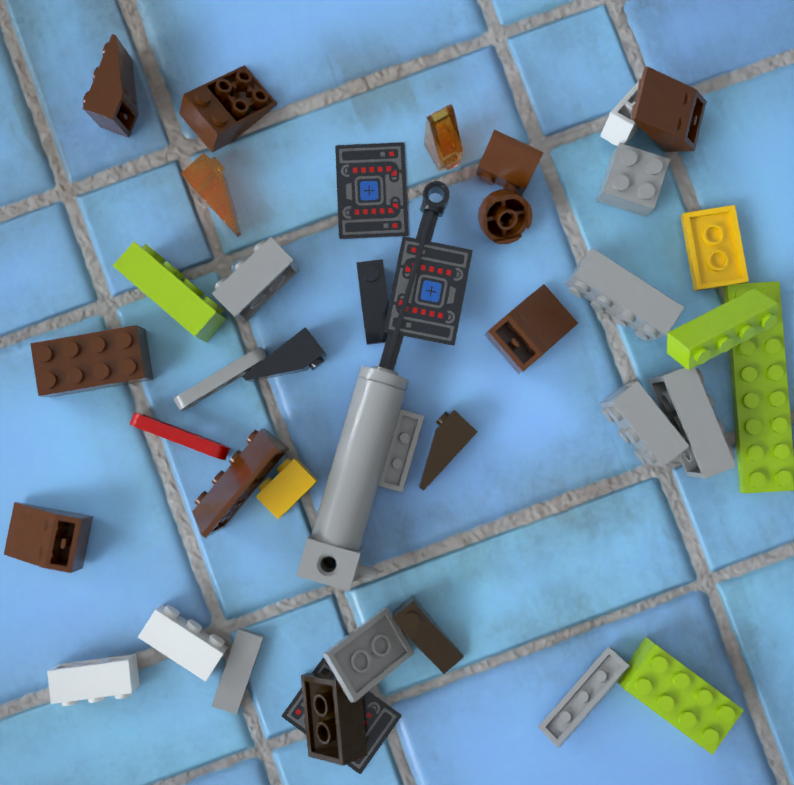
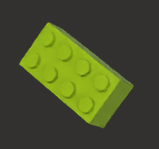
M134 241L113 265L114 268L193 336L206 343L227 320L221 314L224 309L208 296H205L203 299V291L187 278L182 281L185 276L146 243L141 247Z
M645 637L627 662L631 667L618 681L624 690L712 755L744 711L736 703L647 637Z

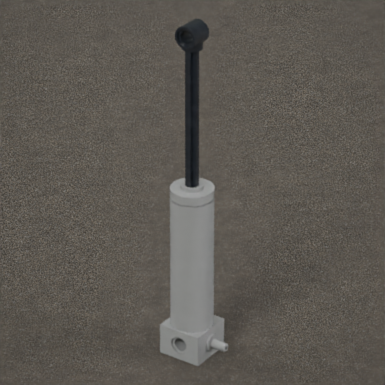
M440 181L430 182L423 190V199L420 207L423 215L416 235V239H420V243L394 333H388L379 366H373V368L360 366L357 376L359 378H357L313 531L306 540L296 575L298 577L350 591L353 579L356 580L357 575L376 579L378 569L361 564V546L406 393L405 391L409 383L408 379L398 376L399 373L394 371L404 337L399 335L425 242L432 241L438 217L443 216L449 201V189ZM438 193L442 196L443 200L438 203L432 202L429 199V195ZM324 557H333L337 564L334 566L328 565Z

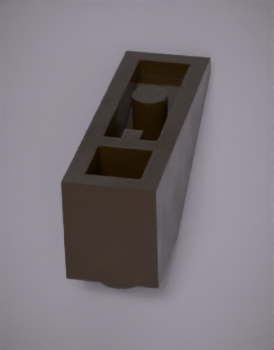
M455 410L450 414L445 411L436 421L439 426L434 431L419 487L423 491L478 432Z
M413 595L392 612V619L443 674L464 657Z

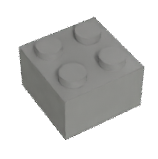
M619 143L611 154L596 201L646 217L655 208L670 159Z

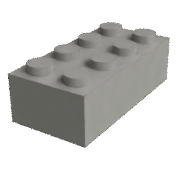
M593 248L580 259L564 284L569 287L568 291L578 298L583 296L591 302L590 305L599 312L606 311L613 316V321L621 326L626 327L627 325L635 330L634 334L645 341H652L667 335L685 308Z
M683 366L648 379L660 410L689 445L686 450L679 454L686 475L688 477L706 479L736 467L733 460L735 459V453L732 447L725 441L723 436L725 433L724 426L719 419H716L713 411L714 402L711 396L705 392L702 385L704 378L701 371L695 367L687 370Z

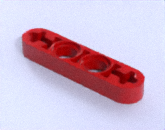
M138 412L133 413L129 423L133 427L221 460H226L230 447Z

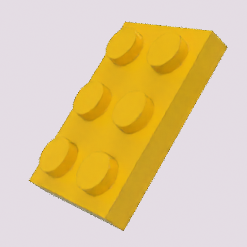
M735 205L687 212L680 215L694 291L749 282Z

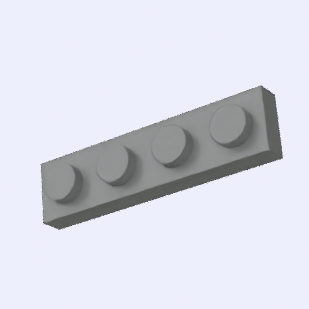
M608 646L538 728L560 748L631 666Z

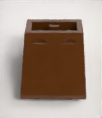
M112 34L109 42L104 45L101 63L94 70L91 88L84 95L83 110L101 128L129 138L138 117L133 63L131 56L117 36Z
M244 65L185 93L179 114L213 153L232 143L276 107L277 102Z
M644 67L642 78L638 83V94L636 102L632 107L631 119L665 152L695 151L707 101L697 89L650 67Z
M543 284L489 329L485 336L515 371L520 374L565 336L578 322L546 285Z
M14 502L4 555L46 569L68 573L78 571L84 565L93 516Z

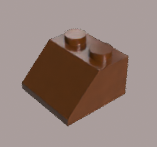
M494 129L479 163L476 175L480 176L479 179L486 184L493 185L495 183L503 187V189L513 190L523 196L544 152Z

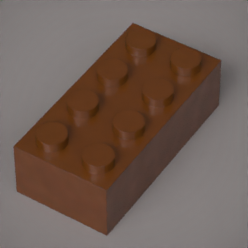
M137 325L30 343L38 396L52 398L153 380L146 329Z

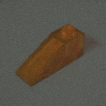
M452 104L426 118L424 146L438 171L444 168L450 170L460 163L463 154Z
M203 153L180 174L231 231L239 237L241 235L240 226L227 179L222 173L225 168L215 157L210 159Z

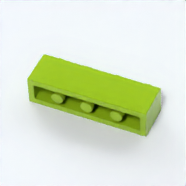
M754 288L668 332L667 354L687 370H691L776 325L778 303Z

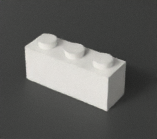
M163 604L155 609L138 636L139 639L205 682L229 648L224 645L225 642L222 638L215 634H207L202 630V626L199 623L190 619L187 621L180 616V612L170 605L164 606Z
M136 654L57 664L47 671L51 704L61 703V706L74 705L79 702L78 700L88 699L89 703L99 702L107 696L114 695L115 699L127 698L140 686Z

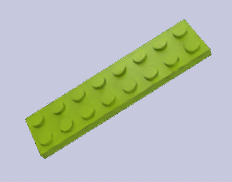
M780 281L728 285L724 287L725 303L754 288L778 303L776 325L729 349L740 493L794 491V453Z

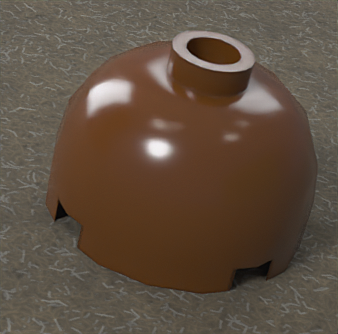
M499 189L490 193L484 198L478 210V221L481 230L489 239L497 244H510L519 240L525 229H529L533 216L531 205L521 194L510 189Z

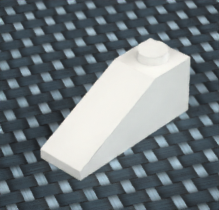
M639 81L610 112L600 137L617 146L619 143L626 145L640 128L631 119L632 107L636 102Z

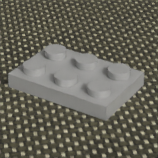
M385 607L322 655L350 702H356L411 657L414 651L400 627L392 619V614L388 607Z

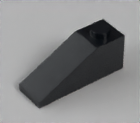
M383 259L356 262L366 344L385 343L388 333L384 332L389 307Z
M305 327L242 377L245 381L254 382L307 371L309 368L315 370L325 362L323 357L327 354Z

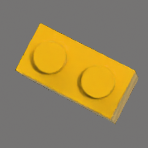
M294 458L292 461L286 459L277 468L280 473L273 480L268 477L258 487L261 492L256 497L277 519H280L319 481L298 458Z

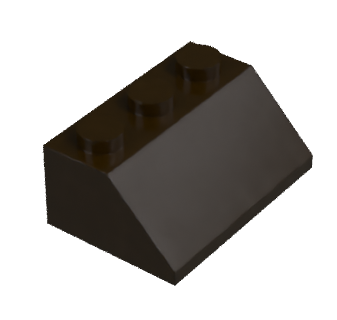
M332 671L301 675L308 757L344 766L367 756V738L362 697L356 702H350Z

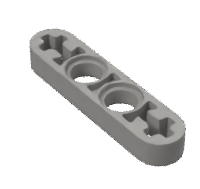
M262 347L252 350L174 398L176 405L180 411L189 409L242 377L268 356Z

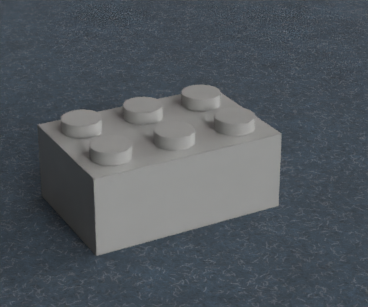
M272 237L267 241L265 239L260 241L255 246L254 253L248 259L244 258L239 261L234 267L235 272L228 278L223 277L214 287L216 289L212 293L214 297L243 324L300 271L295 261Z
M638 381L623 384L599 403L603 408L601 412L604 417L611 423L614 421L620 429L618 431L620 437L627 444L630 442L636 449L634 452L635 456L643 464L647 463L648 465L664 467L689 447L688 443Z

